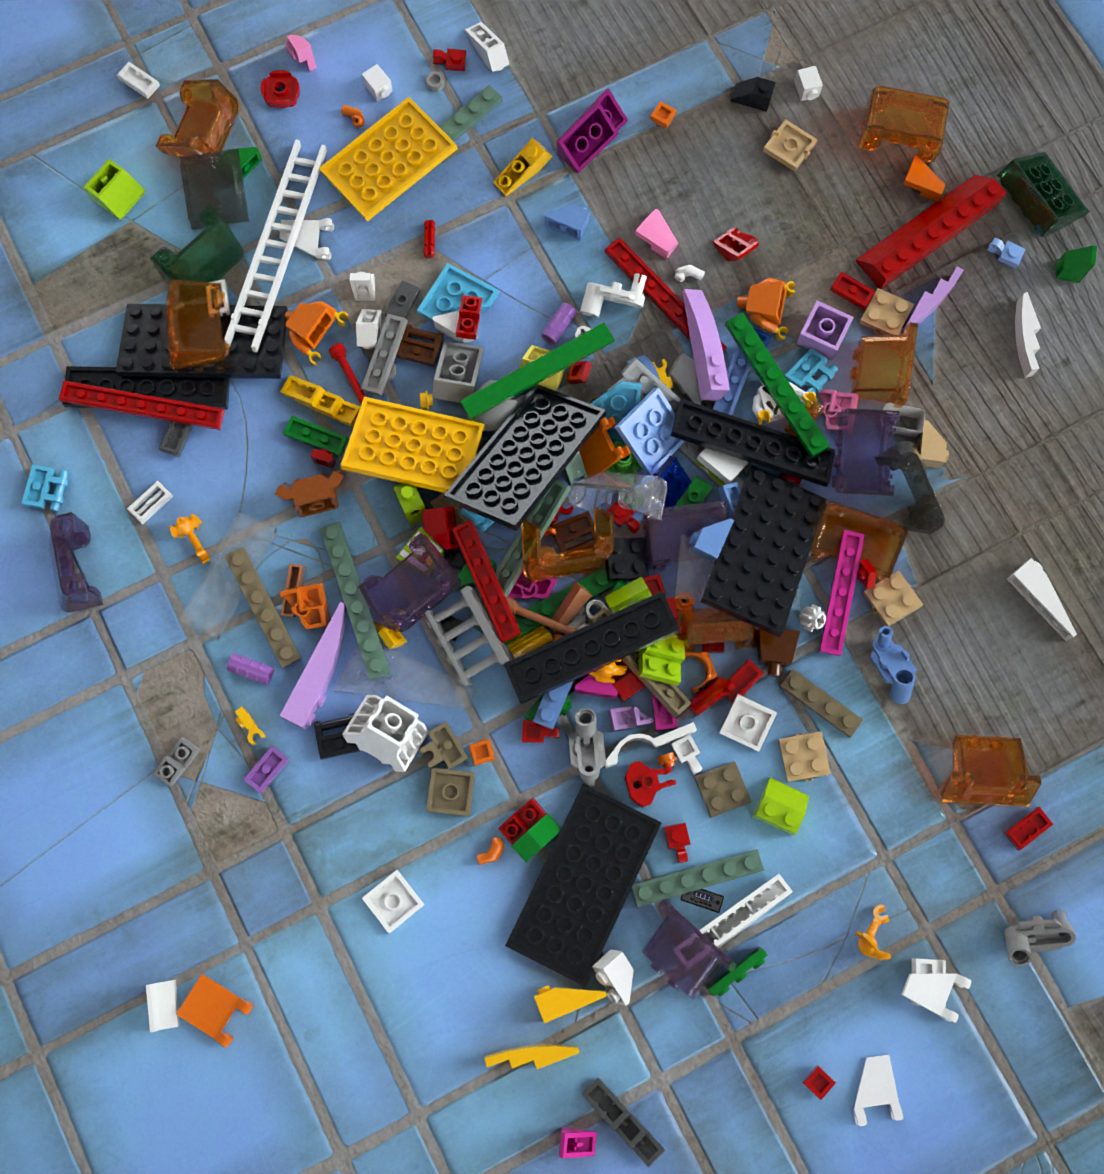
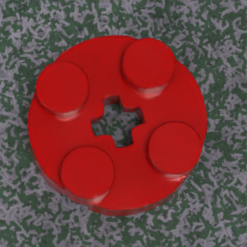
M275 70L269 73L270 76L266 80L264 78L260 86L263 99L267 105L274 108L295 106L300 96V86L296 77L286 70ZM280 86H282L284 89V91L278 92L276 90H278Z

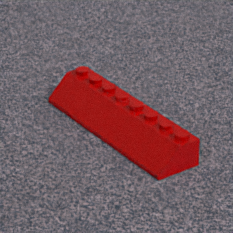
M974 175L857 258L856 263L879 289H883L997 207L1007 192L994 178Z

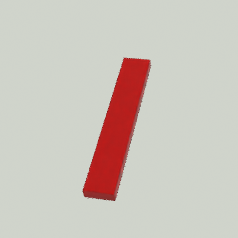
M468 520L452 528L501 643L521 635V630L473 521Z

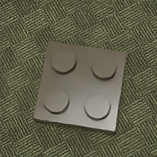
M735 761L694 777L710 818L752 802Z
M432 768L426 812L470 817L475 772Z

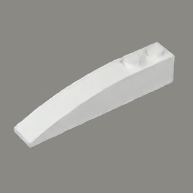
M780 874L776 875L675 947L670 955L682 972L685 973L780 903L793 891Z

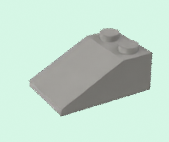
M444 341L433 382L434 399L461 403V400L476 392L484 347Z

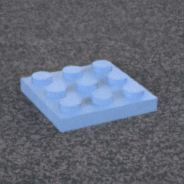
M653 388L615 426V429L647 476H652L685 442L670 436L676 414L659 388Z

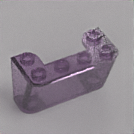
M72 512L55 516L50 523L49 546L59 604L65 612H75L103 605L100 591L93 586L86 587L84 573L76 574L72 550L86 547L91 540L89 526Z

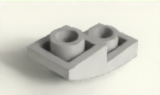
M185 737L180 738L171 753L163 758L153 774L171 787L192 763L201 749Z

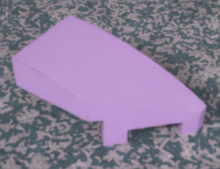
M627 706L608 710L612 732L652 724L654 719L640 712V709L636 706L633 708Z

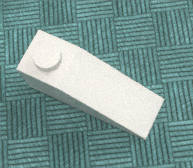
M482 22L465 29L468 38L484 64L492 72L500 71L509 65L504 43Z

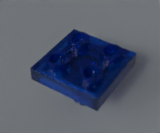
M669 456L658 473L655 472L652 476H647V483L649 485L646 489L661 510L669 514L692 481L675 457Z

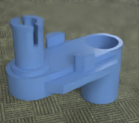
M883 626L879 629V637L873 641L870 659L883 680L891 684L890 699L897 704H905L911 699L917 669L910 660L907 650H904L901 645L894 644L891 640L893 636L892 628Z

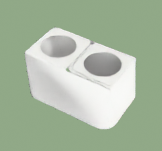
M887 403L880 411L877 431L916 438L923 432L925 411L920 408ZM883 412L918 419L917 430L884 424L882 421Z

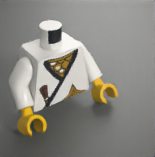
M789 382L801 402H805L806 407L811 406L810 401L817 402L815 392H805ZM763 385L758 388L752 405V412L757 417L758 424L762 425V420L764 425L783 418L782 412Z

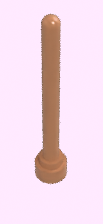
M506 598L514 616L516 614L566 635L577 630L520 607L517 601L512 598Z

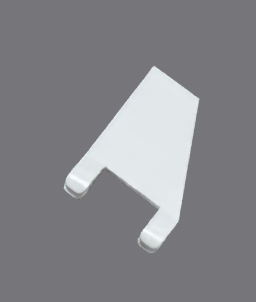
M332 219L303 220L294 247L318 259L330 260L331 252H329V248H318L320 230L334 231ZM281 220V224L293 226L295 220ZM280 231V240L287 243L290 233Z
M956 973L909 974L901 995L939 1015L944 1020L956 1023L959 1015L945 1008V1004L953 983L960 988L965 987L969 989L971 980Z
M889 1054L867 1057L853 1108L855 1124L858 1126L867 1125L863 1108L889 1104L892 1120H902L903 1113L898 1099Z

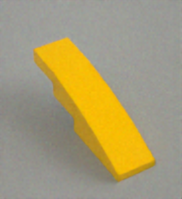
M289 375L280 390L283 395L316 412L354 428L360 406L344 401L342 397L325 391L321 386Z
M528 1045L487 1055L484 1060L487 1068L509 1060L512 1068L534 1060L536 1069L576 1055L580 1051L578 1046Z

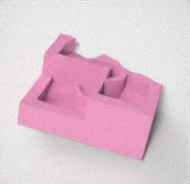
M297 35L287 36L285 47L293 60L298 59L299 63L304 61L309 71L316 69L310 43Z

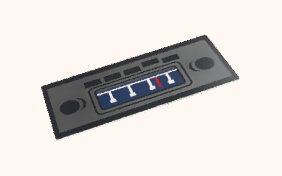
M699 889L682 894L680 900L720 913L724 896Z

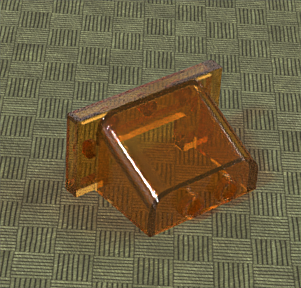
M910 322L902 335L861 336L858 349L855 348L853 360L856 363L855 367H852L850 379H853L851 393L858 394L859 398L894 403L893 408L903 407L909 395L918 323Z
M715 608L677 611L679 624L682 627V635L678 633L674 635H677L679 640L685 641V653H693L694 644L734 641L735 649L757 647L756 629L751 624Z
M955 735L952 742L953 772L950 773L940 794L941 802L1029 806L1042 783L1040 776H1032L1028 773L1021 738Z

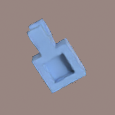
M994 238L987 250L1000 255L998 261L1016 269L1025 248L1010 241L1003 244L1000 239Z

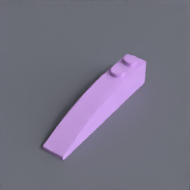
M683 289L682 293L701 400L719 401L730 388L715 320L702 290Z
M342 602L339 603L280 714V717L305 730L308 726L311 727L316 719L315 712L317 708L322 707L327 696L325 693L335 672L341 652L347 615L346 606Z

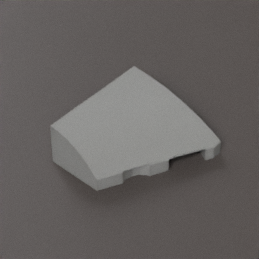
M682 353L675 360L669 376L679 386V390L683 395L687 394L693 403L700 405L703 400L700 398L694 360Z

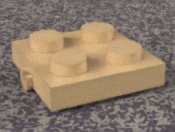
M785 119L778 130L773 131L771 139L765 145L763 152L795 172L804 159L806 160L808 155H810V151L816 145L817 139Z
M878 288L859 324L872 329L877 335L884 334L896 340L914 304Z
M900 571L875 584V588L867 589L863 592V595L872 606L871 611L873 614H877L884 625L888 627L923 606L914 589L910 587L911 585L908 584Z
M822 731L810 734H795L793 737L779 739L787 782L803 779L811 781L815 777L831 774Z

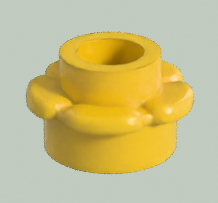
M427 390L419 393L420 408L429 410V406H433L432 394H428Z

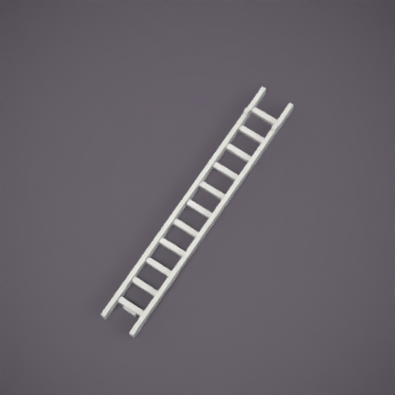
M296 139L237 305L234 313L231 315L232 319L224 338L226 346L231 345L235 331L255 335L251 348L253 352L258 351L320 173L319 168L322 166L327 153L325 145H321L317 159L314 161L298 158L301 148L300 140ZM294 165L312 167L311 176L292 174ZM289 180L308 184L305 193L286 190ZM283 196L302 200L299 210L280 206ZM277 213L296 216L294 225L274 223ZM271 230L289 232L288 242L268 239ZM270 246L284 249L282 259L262 256L265 247ZM259 263L279 266L276 276L256 273ZM253 280L273 283L270 293L250 290ZM247 297L267 300L264 311L245 308ZM241 314L261 318L258 321V328L238 325Z

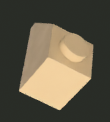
M927 420L924 422L923 432L917 437L915 465L939 469L948 461L949 451L946 450L947 442Z

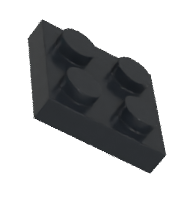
M644 537L605 538L602 540L608 581L636 580L641 576L642 578L649 577Z

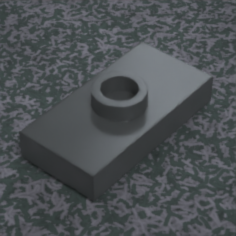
M402 280L384 313L385 317L388 313L407 318L420 293V288Z
M170 422L159 450L180 458L193 425Z

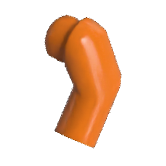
M345 104L342 106L341 113L351 117L355 127L360 128L364 125L365 119L360 109Z
M493 838L488 852L477 854L479 865L494 862L500 858L504 850V843L501 838Z

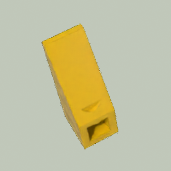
M531 138L493 183L505 196H508L537 174L553 156L540 142Z

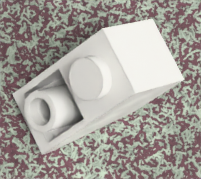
M611 949L592 967L596 972V979L608 991V998L615 1004L627 1006L630 1002L634 969L622 951Z

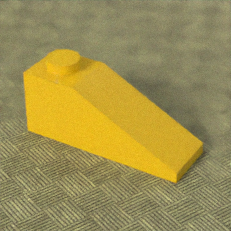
M549 985L537 989L538 994L534 995L544 1023L607 997L605 990L568 987L550 988Z

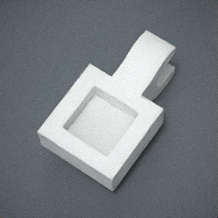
M690 734L671 744L681 764L687 761L693 775L701 772L702 767L696 759L700 751Z

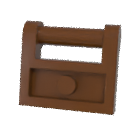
M407 324L396 357L435 367L441 345L444 341V333L438 332L436 334L413 328L412 325ZM411 335L435 342L434 344H430L408 337Z
M589 511L550 525V527L556 529V535L553 536L564 561L582 551L595 546L596 548L603 546ZM591 534V540L568 549L566 548L565 543Z

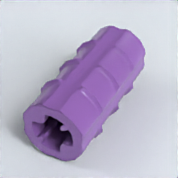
M562 303L542 332V339L550 345H556L566 328L572 323L577 313L576 309L568 303Z
M236 653L231 655L227 664L228 671L265 685H269L275 671L273 667Z

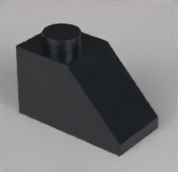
M760 77L738 82L735 85L730 102L767 112L776 82Z

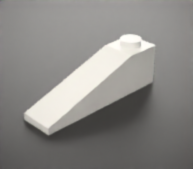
M1032 558L1029 559L1007 578L1013 587L1065 641L1077 635L1047 574L1038 562Z

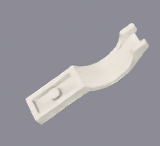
M693 722L655 738L640 733L629 735L619 742L606 759V765L604 766L609 768L618 763V753L626 743L644 741L656 749L697 731L696 726Z

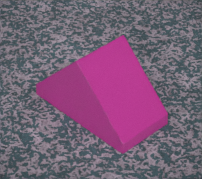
M592 675L587 676L576 684L574 693L616 699L618 691L612 683L596 681Z
M561 1127L559 1157L595 1156L597 1132Z

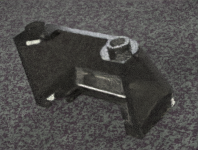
M903 441L874 456L878 466L888 465L892 471L900 468L916 503L907 507L910 515L908 519L903 521L906 530L925 534H932L939 530L945 521L942 504L917 446L913 442Z

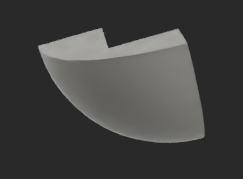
M491 379L487 381L477 391L496 382V380ZM509 399L470 421L484 423V431H496L519 404L517 400Z

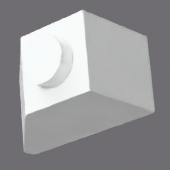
M361 310L356 322L357 346L364 349L376 347L381 332L382 310Z
M459 311L433 316L436 330L458 343L474 341L473 339L456 337Z

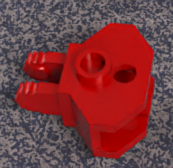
M640 761L631 763L624 778L630 799L641 808L652 804L656 792L663 788L677 785L676 781L672 779L663 783H659L658 775H666L672 772V766L656 770L655 768H648ZM633 783H638L640 787L638 789L634 788Z

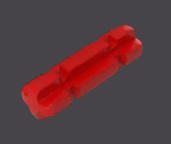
M425 220L423 254L425 258H433L435 254L434 220Z

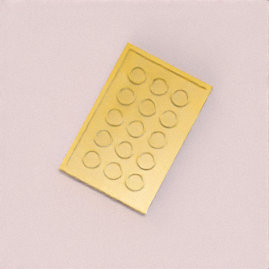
M407 97L323 164L319 170L368 222L458 148L450 137L410 97Z
M364 397L341 463V469L446 493L476 457L485 424Z

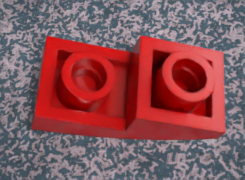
M462 295L456 337L476 340L482 307L481 297Z
M531 798L498 829L513 845L547 813L534 798Z

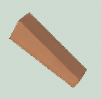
M289 564L285 590L302 586L305 566ZM283 597L280 615L295 618L296 614L293 613L292 607Z
M575 582L552 620L568 625L592 597L591 593L585 587ZM550 628V629L552 630V632H554L555 634H560V633H561V632H559V631H556V630Z

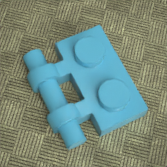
M811 348L785 377L788 382H791L800 389L807 385L810 387L807 392L812 391L815 394H819L823 389L822 386L834 378L838 367L834 364L829 368L824 366L827 363V358ZM817 373L821 374L822 376L817 381L813 379Z
M32 465L21 504L28 507L45 509L46 502H51L49 510L58 512L59 506L63 504L64 498L62 495L64 488L68 486L69 481L67 477L69 472L60 470L59 477H54L55 470L53 468ZM51 484L56 485L54 495L49 494Z

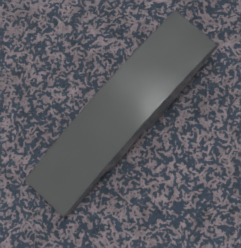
M599 1078L582 1093L609 1126L617 1132L649 1168L666 1151Z

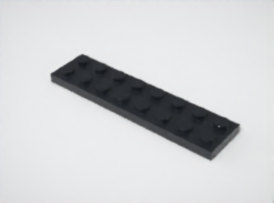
M66 366L65 381L228 410L230 378L118 376L116 374V367ZM64 402L62 404L64 407L92 408Z
M680 399L670 436L827 487L830 483L835 449L828 448L811 458L796 436Z
M661 591L504 663V666L518 700L523 704L677 634L681 630Z

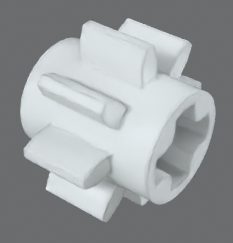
M814 604L811 607L806 606L799 614L800 624L804 626V629L811 632L814 629L819 630L825 624V612L821 611V607Z

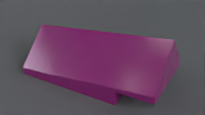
M607 88L556 141L557 155L577 173L619 134L618 130L628 121L610 89Z

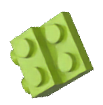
M672 635L639 650V677L678 686L681 683V663L685 660V641L679 640L677 635Z

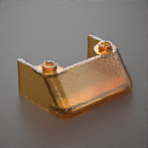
M594 507L595 543L593 548L557 554L549 546L541 547L540 527L526 519L521 524L524 575L534 582L597 570L614 550V514L599 507Z

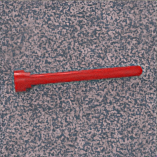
M342 343L335 344L329 348L328 352L332 359L339 362L360 404H362L366 396L345 358L346 349Z

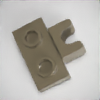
M446 721L428 732L433 742L419 749L422 755L427 753L434 754V758L428 762L430 769L445 761L449 770L468 760L467 755Z

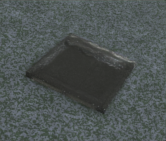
M239 149L180 157L187 214L192 230L249 222Z

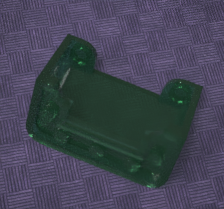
M211 205L205 208L199 217L201 224L206 229L177 255L169 249H161L150 258L162 279L188 302L199 299L206 292L205 283L221 279L244 256L243 247L219 213Z

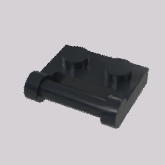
M355 713L350 714L348 717L322 723L321 721L314 722L321 760L360 751L356 743L346 742L342 735L343 732L327 736L323 735L325 730L347 726Z

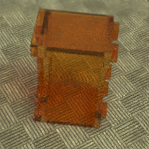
M885 86L875 87L865 107L858 147L871 151L878 148L882 140L893 144L899 143L909 147H919L917 156L922 161L934 162L943 146L949 101L942 97Z

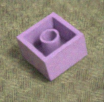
M816 301L796 344L808 350L813 348L824 357L833 360L854 317L820 301Z

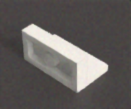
M176 980L146 985L150 1032L179 1027L180 1017L176 1015L179 1010Z

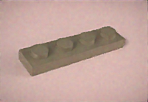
M794 669L790 671L779 686L849 738L852 737L863 721L862 718Z

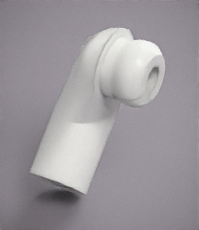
M686 265L676 269L674 278L678 282H683L685 277L692 276L701 281L705 272L692 265Z
M584 606L567 626L578 629L585 623Z

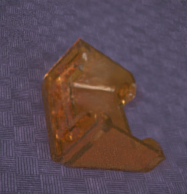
M218 79L184 80L180 88V98L187 108L174 137L170 134H162L157 141L156 147L164 154L204 166H214L217 158L223 151L239 113L238 100Z
M170 280L166 298V318L171 369H182L223 361L226 356H229V344H226L225 340L222 339L220 306L225 302V293L221 292L220 283Z
M825 499L810 549L811 555L819 559H823L824 556L837 558L844 530L865 534L860 560L868 559L877 571V579L883 580L884 577L890 579L908 534L907 529L896 522Z

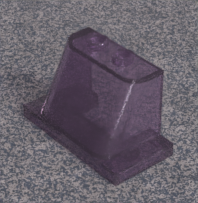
M665 899L659 903L658 906L668 915L646 944L642 953L653 962L650 966L659 975L665 973L670 978L667 982L676 991L681 988L689 997L694 999L722 965L731 972L738 965Z

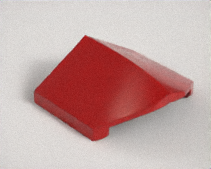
M737 228L730 229L713 241V245L728 262L740 260L759 246L757 238L740 232Z

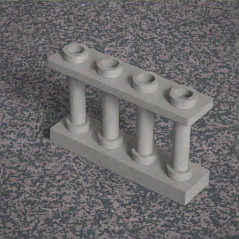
M466 586L460 590L463 594L461 600L437 614L434 610L425 611L427 616L425 620L428 626L434 629L437 634L435 638L439 646L444 647L448 663L456 669L457 673L455 675L461 685L464 684V686H471L474 684L471 677L496 662L504 665V663L513 659L505 644L501 643L492 620L473 587ZM464 607H470L473 613L471 615L472 618L445 632L440 621ZM480 625L483 631L482 636L456 651L450 640L471 627ZM484 644H490L493 649L492 655L466 670L461 658Z

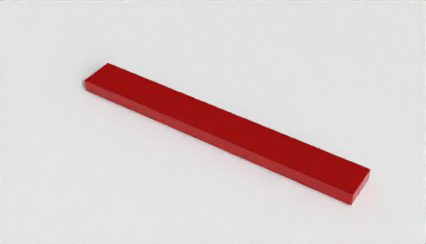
M620 237L605 248L604 252L632 281L636 273L640 274L638 283L640 282L641 275L647 276L643 293L690 340L684 303ZM721 342L722 350L724 352L727 347Z
M63 381L59 395V401L216 430L221 429L225 410L222 408L70 381Z

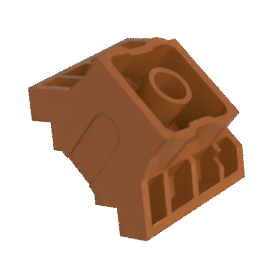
M335 469L331 476L322 472L312 477L298 478L292 485L284 482L277 488L275 495L284 500L292 501L294 510H297L298 516H302V518L338 509L336 489L346 474L341 470Z

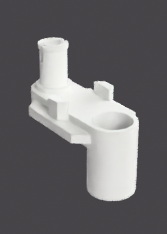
M634 274L631 291L622 290V284L618 282H612L611 287L588 282L580 313L589 317L599 318L603 300L643 308L645 296L642 293L647 276L641 275L640 282L638 283L640 274Z

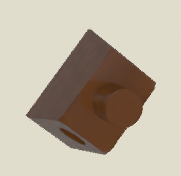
M757 628L758 662L768 665L767 676L780 677L781 666L789 667L791 665L800 631L784 629L783 634L777 637Z

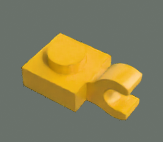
M662 359L661 368L656 367L655 362H652L660 380L669 389L673 388L671 377H667L665 372L667 368L666 360Z
M384 614L377 616L380 625L377 621L374 624L376 630L379 631L378 635L389 649L403 646L407 640L396 625L391 626Z
M241 706L235 711L238 716L236 718L237 723L242 729L246 728L249 731L247 739L250 744L256 745V742L253 740L255 734H259L263 739L266 738L265 733L258 728V725L247 709Z

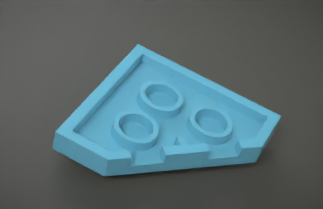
M447 263L417 309V314L433 322V316L457 312L460 308L462 295L481 297V312L490 309L496 300L499 290Z
M621 381L590 404L605 409L607 420L613 417L617 425L640 402L642 384ZM615 426L607 430L612 442L620 441L625 443L615 429Z

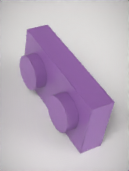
M271 746L244 778V781L262 794L290 759L274 746Z

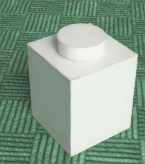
M378 64L362 73L364 86L377 102L382 98L388 97L393 92L391 80Z
M816 66L797 70L794 83L800 100H813L819 97L823 84Z

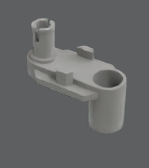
M582 708L575 713V731L569 736L571 767L578 771L580 778L583 779L582 784L593 788L596 785L600 769L606 765L603 733L596 729L595 712L589 708Z
M1059 909L1061 916H1058V912L1055 910L1051 914L1052 919L1043 920L1041 916H1033L1031 921L1019 922L1017 925L1006 928L1004 938L1009 961L1014 965L1023 966L1031 961V952L1060 950L1064 946L1073 944L1076 940V934L1073 925L1067 921L1066 912Z

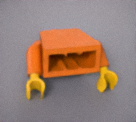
M767 278L758 284L751 285L748 296H738L737 307L746 309L747 315L753 323L771 334L775 333L776 340L783 341L786 337L782 336L780 332L786 334L788 329L785 326L778 328L777 325L781 324L785 297H792L795 293V290H790L795 287V283L789 281L785 284L784 281Z
M322 301L309 304L300 303L294 311L288 310L285 313L286 327L289 330L288 335L293 346L303 355H308L310 363L314 366H317L312 358L315 356L321 360L322 358L318 352H312L310 349L316 348L335 318L340 327H345L346 325L340 318L348 320L346 312L341 311L338 313L335 308Z

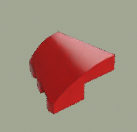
M718 677L689 699L691 704L688 708L696 717L726 693L733 690L735 686L731 681Z

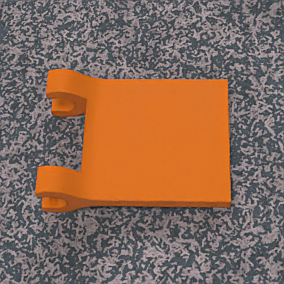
M606 417L602 418L599 421V426L579 450L588 481L594 480L614 463L631 453L628 446H624L622 449L620 446L615 448L607 430L616 425L613 417H610L608 420Z
M202 973L176 1015L227 1048L234 1037L223 1032V1029L236 1008L247 1015L251 1012L254 1005Z

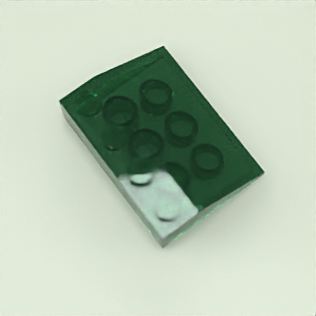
M1046 152L1013 159L997 175L1001 185L1007 189L1012 200L1023 211L1024 217L1029 219L1034 226L1035 232L1041 237L1053 234L1090 212Z

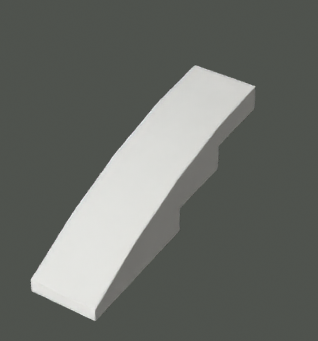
M1028 292L1023 293L1017 301L1015 314L1016 345L1025 378L1033 376L1039 370L1035 358L1036 352L1040 349L1036 333L1041 329Z

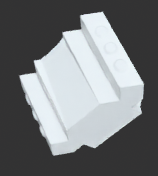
M366 695L342 735L347 743H356L360 751L371 754L380 760L382 764H391L394 771L405 772L426 738L428 730L425 724L417 719L419 716L417 713L387 695L385 699L377 695Z

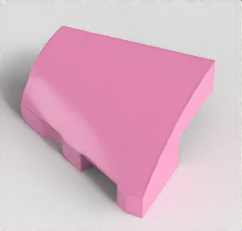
M655 209L635 232L636 236L651 245V250L665 259L678 246L675 236L658 209Z
M822 389L817 395L820 398L827 429L836 433L852 435L859 395Z

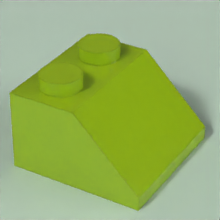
M769 777L752 817L791 836L797 835L806 813L809 795Z

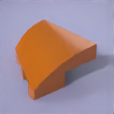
M914 156L903 185L921 191L919 196L937 202L943 193L945 183L919 157Z
M323 582L279 591L280 596L284 597L292 607L293 613L300 617L301 623L306 630L328 626L331 619Z

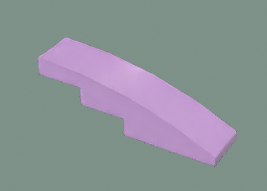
M956 267L948 282L940 279L932 294L927 291L923 293L902 332L907 333L937 309L954 287L964 271L963 269Z

